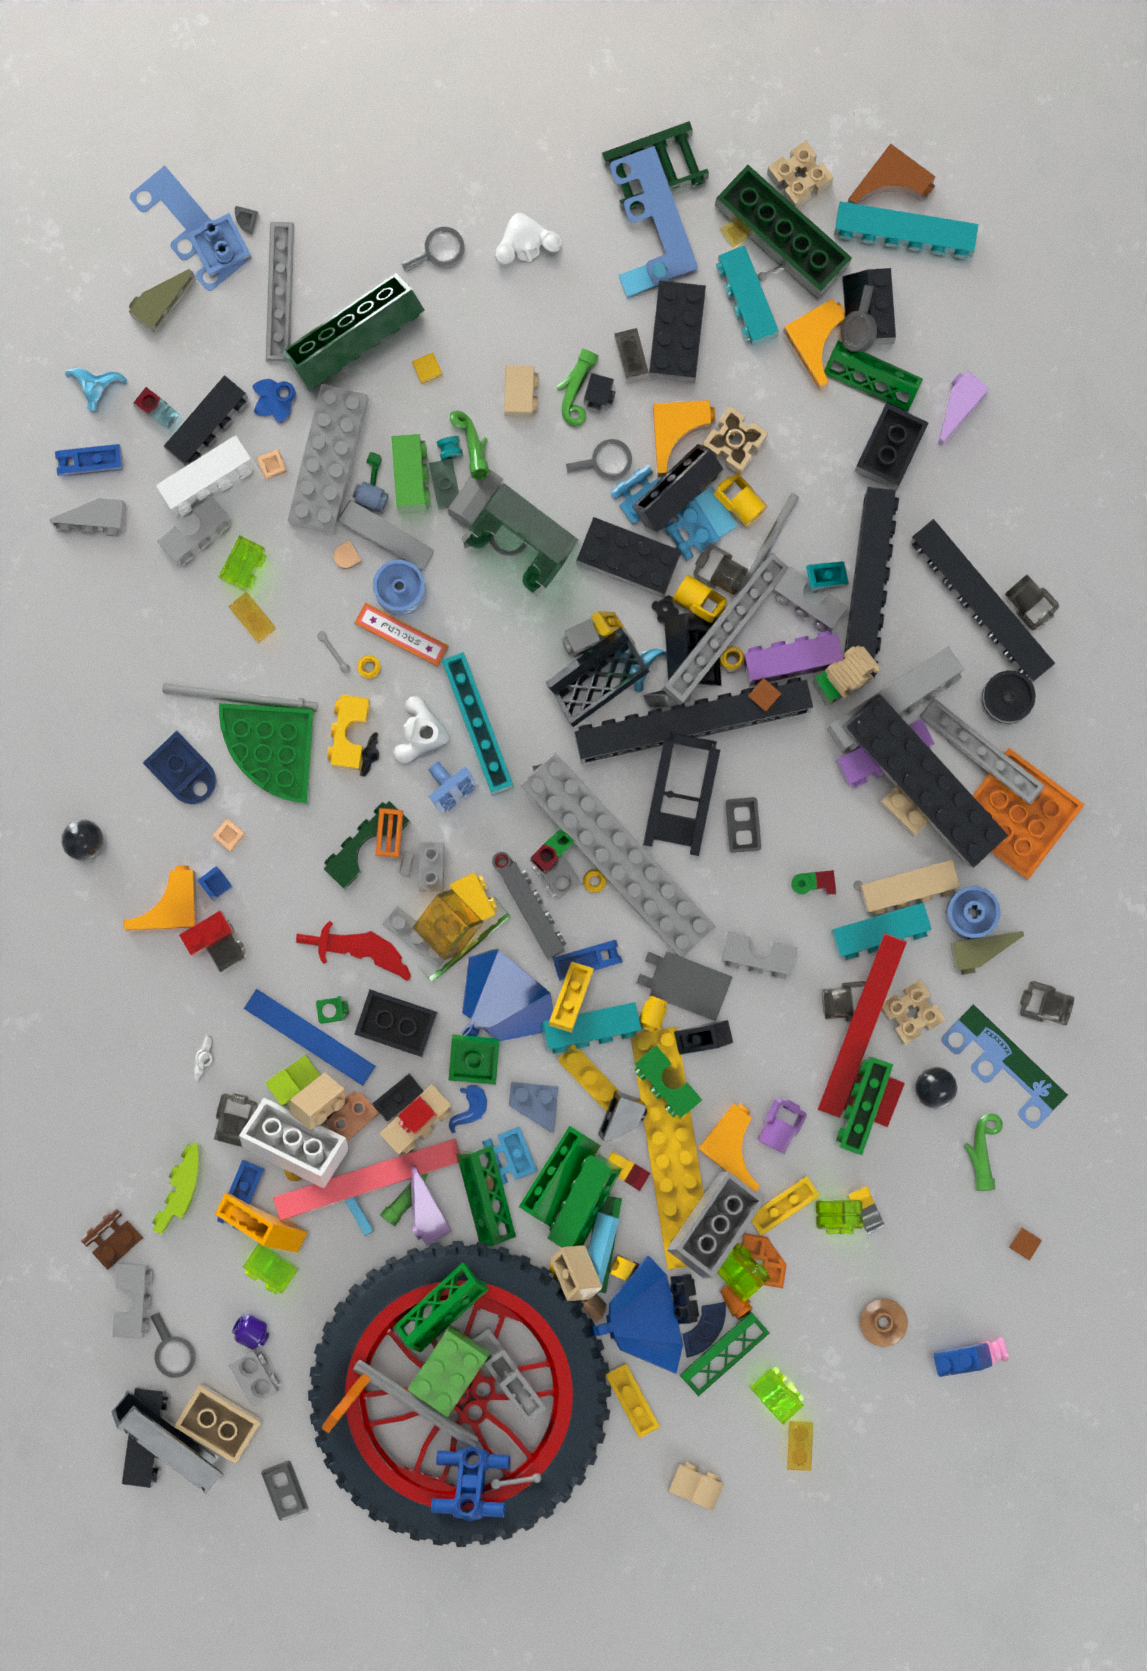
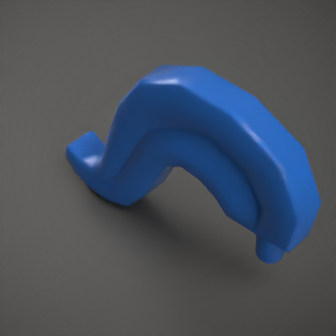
M469 1085L467 1089H460L461 1093H466L469 1109L450 1119L449 1129L452 1133L456 1132L455 1127L457 1125L475 1122L481 1119L486 1112L487 1098L484 1090L477 1085Z

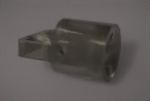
M710 544L706 551L701 552L698 557L693 576L713 589L718 586L735 595L749 569L732 560L733 555ZM713 549L722 554L723 557L710 581L699 576L698 573L704 568Z
M1028 574L1004 594L1018 609L1016 611L1017 615L1031 630L1037 629L1040 625L1045 626L1060 607L1052 595L1045 588L1040 589ZM1045 598L1053 608L1047 610L1034 624L1026 613Z
M866 981L842 983L840 988L822 989L824 1019L845 1018L847 1022H850L854 1014L851 988L863 987Z
M1031 981L1027 990L1023 991L1020 1000V1015L1040 1022L1048 1020L1066 1026L1072 1012L1074 996L1058 992L1053 986ZM1033 989L1044 991L1038 1013L1026 1010L1033 995Z
M233 1093V1095L222 1094L216 1113V1119L219 1120L214 1140L242 1147L239 1135L258 1107L257 1102L249 1100L248 1096ZM227 1099L234 1103L251 1105L248 1118L225 1113Z

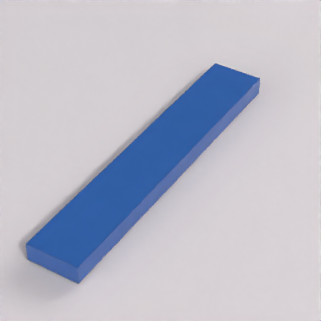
M258 989L255 990L243 1008L362 1086H364L376 1067Z

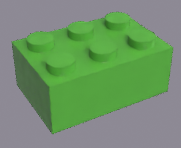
M420 434L391 436L398 513L427 512L426 505H431L429 487H425V482H429L427 464H423V459H427L425 440L421 441Z
M450 1325L407 1390L448 1417L491 1352Z

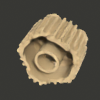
M859 645L847 650L843 654L845 658L843 661L834 662L825 670L827 679L844 699L851 696L850 690L860 689L872 680V672L876 673L881 670V667L868 651Z

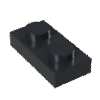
M409 1073L372 1104L388 1122L413 1102L424 1090Z

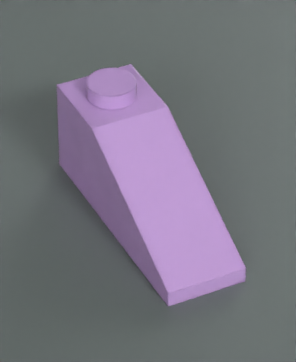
M969 371L964 375L959 373L951 383L954 387L950 392L938 441L941 446L989 390L985 384Z
M415 1165L412 1166L411 1199L412 1219L415 1226L411 1228L418 1240L422 1238L425 1244L428 1245L451 1232V1229Z

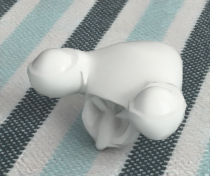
M516 213L509 221L504 238L496 248L495 257L500 264L504 265L511 263L515 255L520 260L531 262L533 258L538 256L540 245L551 253L557 252L562 247V239L557 233L544 228L532 217L524 213Z
M418 696L410 697L405 702V710L409 715L415 717H410L403 726L405 739L409 741V744H400L395 747L393 752L395 760L401 764L410 763L418 756L432 752L450 740L445 727L431 713L425 701Z

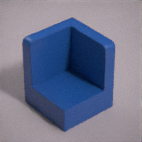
M217 866L197 880L213 901L233 887Z

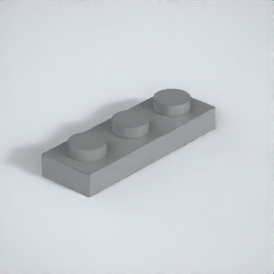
M398 906L382 924L438 969L453 951Z

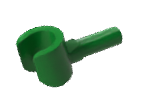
M370 452L366 463L373 466L370 484L375 486L377 471L382 458L379 454Z

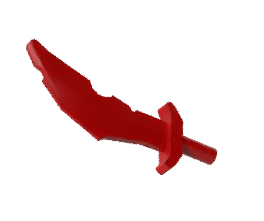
M329 921L322 928L320 937L298 933L296 935V943L319 946L318 954L323 964L327 963L326 952L341 954L349 952L351 956L359 959L371 957L375 965L399 975L406 981L411 978L407 965L402 964V956L393 944L372 931L351 935L329 934L330 928L333 926V923Z

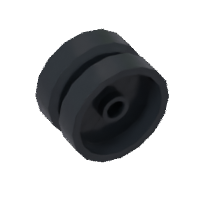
M1006 670L990 678L982 690L980 702L983 712L990 720L1000 725H1012L1020 722L1031 712L1035 705L1036 693L1034 685L1027 676L1018 671ZM1007 693L1010 694V699L1012 701H1007L1005 699V695Z

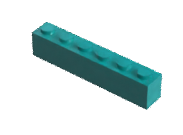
M840 201L834 234L839 235L838 237L844 240H852V237L860 238L862 242L874 244L878 241L884 242L888 247L902 245L908 246V249L912 251L927 249L936 255L951 253L956 258L967 259L968 256H973L979 224Z
M464 652L443 659L444 669L491 795L513 788V782Z

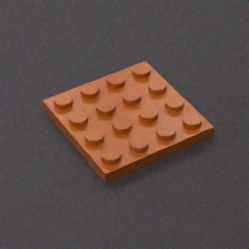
M1008 748L1004 754L1045 786L1044 790L1031 805H1028L991 774H988L972 796L1009 835L990 853L1028 880L1085 804L1012 749Z

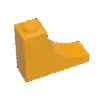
M833 298L784 326L783 330L819 391L827 387L829 382L822 364L824 344L830 334L843 323L844 315L846 314L842 305L839 302L835 303Z
M710 400L653 404L657 477H663L667 473V465L671 453L683 438L697 430L711 428V421H715V407H710Z
M175 866V870L169 871L168 885L161 900L142 916L123 920L124 930L181 929L195 926L197 924L195 871L189 870V866Z
M741 1103L738 1106L732 1104L698 1149L725 1171L732 1173L756 1192L760 1185L749 1174L742 1154L743 1137L748 1124L752 1120L749 1116L751 1111Z
M229 1193L224 1194L215 1215L266 1247L298 1253L308 1233L307 1230L293 1221L286 1219L280 1221L279 1217L253 1207Z

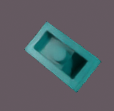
M844 561L806 566L810 587L813 592L824 588L840 587L849 584Z

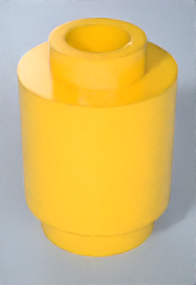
M735 646L727 647L720 658L722 668L727 672H737L742 668L744 663L743 651ZM729 657H734L736 659V663L730 664L727 662V659Z
M649 996L648 1001L645 1000L639 1016L642 1029L653 1033L655 1028L660 1030L668 1009L666 1008V1001L653 996Z

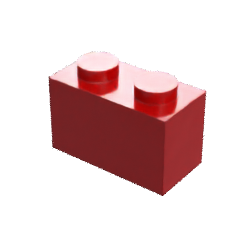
M218 911L179 934L190 955L194 957L235 932L224 913Z
M419 1096L398 1115L401 1119L398 1124L407 1133L412 1131L414 1134H417L438 1114Z

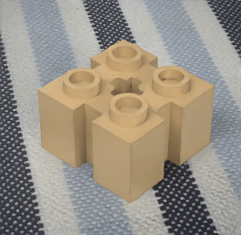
M807 140L791 150L789 160H786L783 156L771 164L767 170V175L777 189L783 186L785 188L783 196L797 209L809 201L812 191L818 195L831 186L834 178L823 163L820 165L815 163L817 154ZM796 173H803L804 178H802L801 176L796 177Z
M729 406L719 420L718 427L721 428L719 432L713 429L702 446L711 449L717 459L720 455L726 458L725 466L741 475L751 461L752 455L749 454L750 451L753 450L757 453L767 439L768 432L754 422L749 427L744 423L745 416ZM738 437L739 445H732L730 438Z
M921 979L903 990L905 996L899 999L896 994L885 1000L881 1009L888 1021L894 1019L898 1025L893 1030L902 1045H906L921 1036L919 1029L925 1026L928 1031L946 1020L937 1004L930 1006L926 1000L931 995ZM909 1006L916 1008L918 1011L915 1019L912 1016L909 1018L906 1014L909 1012Z

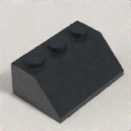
M891 268L867 269L842 276L845 318L850 313L859 311L864 285L873 286L868 313L872 315L877 325V335L873 345L894 343L896 329ZM863 316L857 317L850 327L849 336L854 346L862 345L868 335V324Z
M690 613L664 617L668 681L716 622L717 618L713 622H707L698 615ZM720 657L695 688L722 686Z

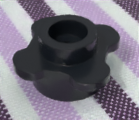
M667 595L664 599L652 603V609L656 611L658 615L657 620L661 623L665 622L664 617L679 614L678 608L674 606L672 596Z

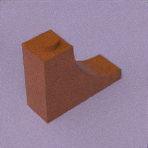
M890 143L848 198L847 203L860 204L875 194L891 191L911 195L920 201L924 195L928 197L935 188L933 183L936 176Z

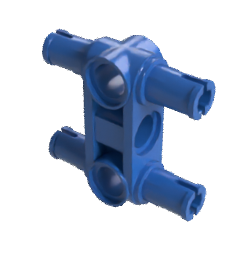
M473 1446L466 1449L462 1448L459 1452L438 1450L436 1456L437 1465L458 1466L457 1489L454 1500L432 1498L431 1512L453 1514V1517L469 1522L483 1519V1516L505 1518V1503L484 1502L483 1498L486 1471H488V1468L509 1470L511 1456L489 1454V1451L480 1450ZM471 1456H479V1461L476 1464H468ZM466 1504H474V1509L471 1512H463V1507Z

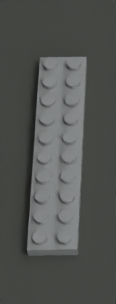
M556 752L520 784L559 828L575 840L574 844L678 956L684 957L716 927Z

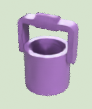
M775 1099L766 1116V1124L757 1140L785 1154L793 1137L799 1133L807 1117L806 1112L802 1111L799 1105L790 1100ZM781 1105L788 1111L799 1114L793 1126L775 1117Z

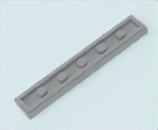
M270 222L266 362H287L281 351L290 346L293 222Z
M934 699L920 715L924 722L1028 805H1031L1044 790L1045 786L938 700Z

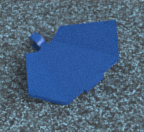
M492 949L469 957L462 1013L472 1021L461 1034L477 1037L482 1028L491 1037L505 1041L542 1033L540 1023L550 1020L553 1013L550 991L499 949Z
M647 1256L610 1301L608 1315H606L607 1323L592 1326V1333L594 1336L610 1333L611 1339L615 1340L620 1351L677 1374L683 1342L678 1320L674 1316V1303L667 1274L650 1256Z

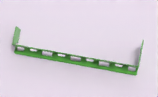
M507 912L498 919L496 924H492L479 935L478 939H474L461 950L460 954L455 955L449 962L443 965L442 969L437 970L428 979L434 982L510 918V914Z

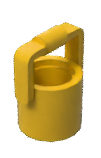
M739 474L727 477L719 483L717 490L714 492V496L745 527L753 523L768 507ZM735 482L742 490L730 501L723 492Z
M689 574L684 578L672 599L707 622H713L716 618H719L726 609L725 605L727 603V599ZM708 598L718 603L712 614L702 608Z

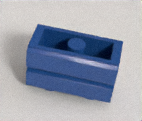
M988 1343L945 1349L934 1353L939 1377L980 1371L992 1367L993 1364Z

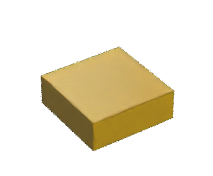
M433 352L412 361L421 384L443 375Z

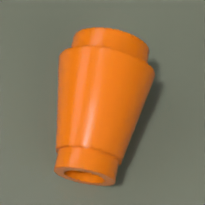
M731 1283L720 1291L732 1317L735 1316L740 1320L753 1310V1307L750 1305L751 1301Z

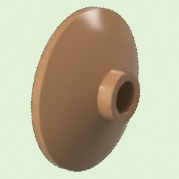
M884 1298L874 1300L861 1313V1332L870 1343L876 1346H892L898 1343L907 1331V1315L901 1305L893 1300ZM881 1318H886L888 1321L884 1327L879 1325Z

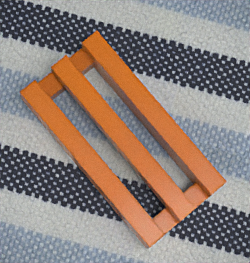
M379 808L375 856L400 858L403 810ZM384 814H389L386 851H381ZM398 815L395 852H391L393 817Z

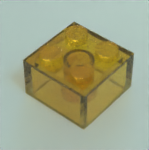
M451 889L437 894L412 928L445 961L462 952L484 921Z

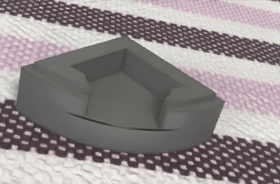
M235 206V217L238 225L244 232L253 235L259 214L258 211Z

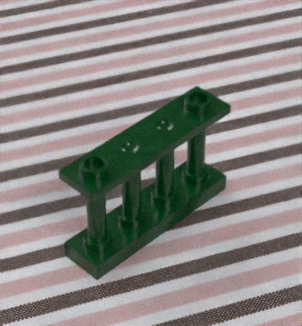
M690 121L602 152V161L604 166L607 167L617 159L655 146L671 192L689 185L693 187L700 186L709 177L708 169L699 171L688 142L689 137L693 133ZM674 142L680 145L691 174L677 179L666 149L668 144ZM620 163L616 167V174L620 178H626L623 163ZM629 182L620 184L625 197L619 200L620 209H625V200L644 192L634 195ZM634 201L630 205V210L638 208L640 206L639 203L642 202Z

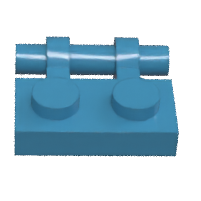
M649 465L642 470H636L631 478L625 482H619L616 484L617 487L610 491L614 499L621 495L626 499L619 507L632 525L640 521L632 506L659 481L657 478L651 483L648 482L647 477L653 474ZM640 483L643 489L632 495L629 490Z
M695 499L688 503L682 512L677 514L679 521L673 523L671 519L665 529L666 534L671 536L677 545L676 549L682 550L681 553L686 561L694 556L690 550L694 545H696L699 552H702L721 540ZM683 527L691 537L687 541L683 539L679 532Z
M520 1127L497 1135L501 1145L494 1147L491 1138L482 1142L484 1147L493 1145L503 1185L508 1183L505 1174L512 1171L515 1180L537 1171ZM503 1151L509 1164L502 1167L497 1155Z

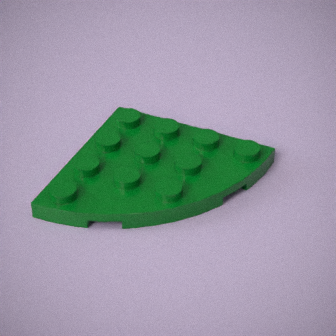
M219 703V719L223 738L230 755L241 771L253 783L268 793L284 800L307 804L314 709Z

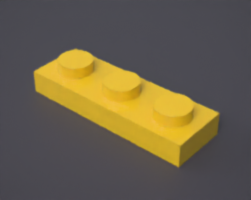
M575 962L570 963L551 1015L549 1026L572 1033L593 976L594 968Z
M572 1045L557 1061L607 1111L614 1092L620 1091L580 1049H576V1046Z
M805 1176L761 1206L751 1222L762 1236L817 1199L820 1194L809 1178Z
M627 1363L605 1374L639 1438L660 1428Z

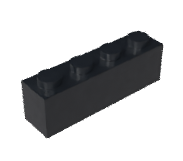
M224 375L165 443V450L185 467L200 458L202 450L205 447L209 448L216 441L217 437L215 435L221 429L225 430L230 425L233 414L236 411H242L246 406V399L248 398L246 392Z
M697 444L643 495L632 508L645 527L658 533L668 525L671 519L682 512L685 506L693 498L697 497L710 482L717 478L723 467L711 449Z
M139 1386L135 1388L134 1395L163 1416V1410L167 1411L169 1396H165L166 1390ZM128 1434L122 1484L151 1488L153 1482H158L159 1468H155L158 1457L140 1445L135 1437L132 1439L130 1434Z

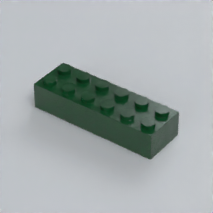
M748 164L716 197L715 206L817 298L850 265L852 257Z
M395 273L285 348L281 353L295 375L310 390L319 386L330 375L341 371L342 367L349 362L360 358L362 353L368 349L379 345L381 340L390 334L398 332L409 321L417 319L425 310L412 288Z

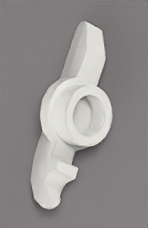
M209 1035L205 1036L201 1050L195 1056L196 1064L193 1074L196 1081L204 1073L203 1068L209 1066L212 1062V1055L209 1052L212 1039Z

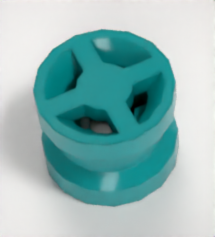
M459 436L446 437L436 442L437 447L441 449V461L463 456V451L458 445L460 442Z

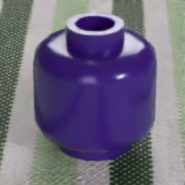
M247 1314L244 1317L240 1316L232 1329L234 1340L251 1350L256 1349L259 1345L264 1346L269 1337L267 1323L251 1314Z

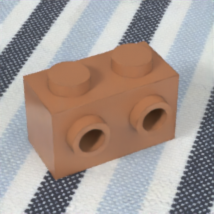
M354 1091L345 1098L346 1104L340 1110L331 1113L327 1117L328 1120L324 1123L331 1131L345 1137L347 1142L380 1113L361 1091L357 1094ZM358 1104L363 1105V1111L360 1113L356 1111ZM340 1120L345 1121V1127L342 1129L338 1126Z

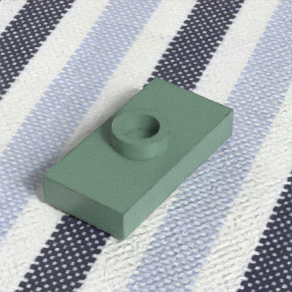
M452 459L429 463L438 510L449 508L459 493Z

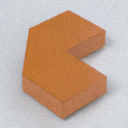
M743 1233L740 1257L763 1261L759 1284L783 1288L787 1264L768 1237Z

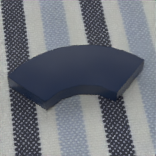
M725 1302L701 1306V1317L698 1324L692 1330L682 1334L687 1358L705 1351L718 1338L726 1317Z

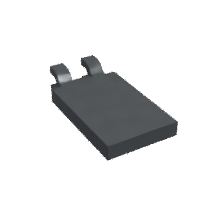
M667 951L664 958L651 952L647 953L645 961L656 965V970L652 978L639 974L636 983L650 988L649 996L659 998L669 1004L708 1019L717 1020L733 978L732 976Z

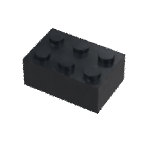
M886 403L855 471L897 491L929 422Z
M369 989L354 1035L423 1058L438 1012Z

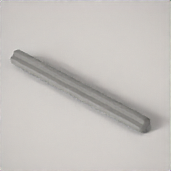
M359 1360L354 1366L353 1370L361 1376L366 1374L371 1378V1383L464 1445L474 1447L477 1444L478 1437L362 1360Z

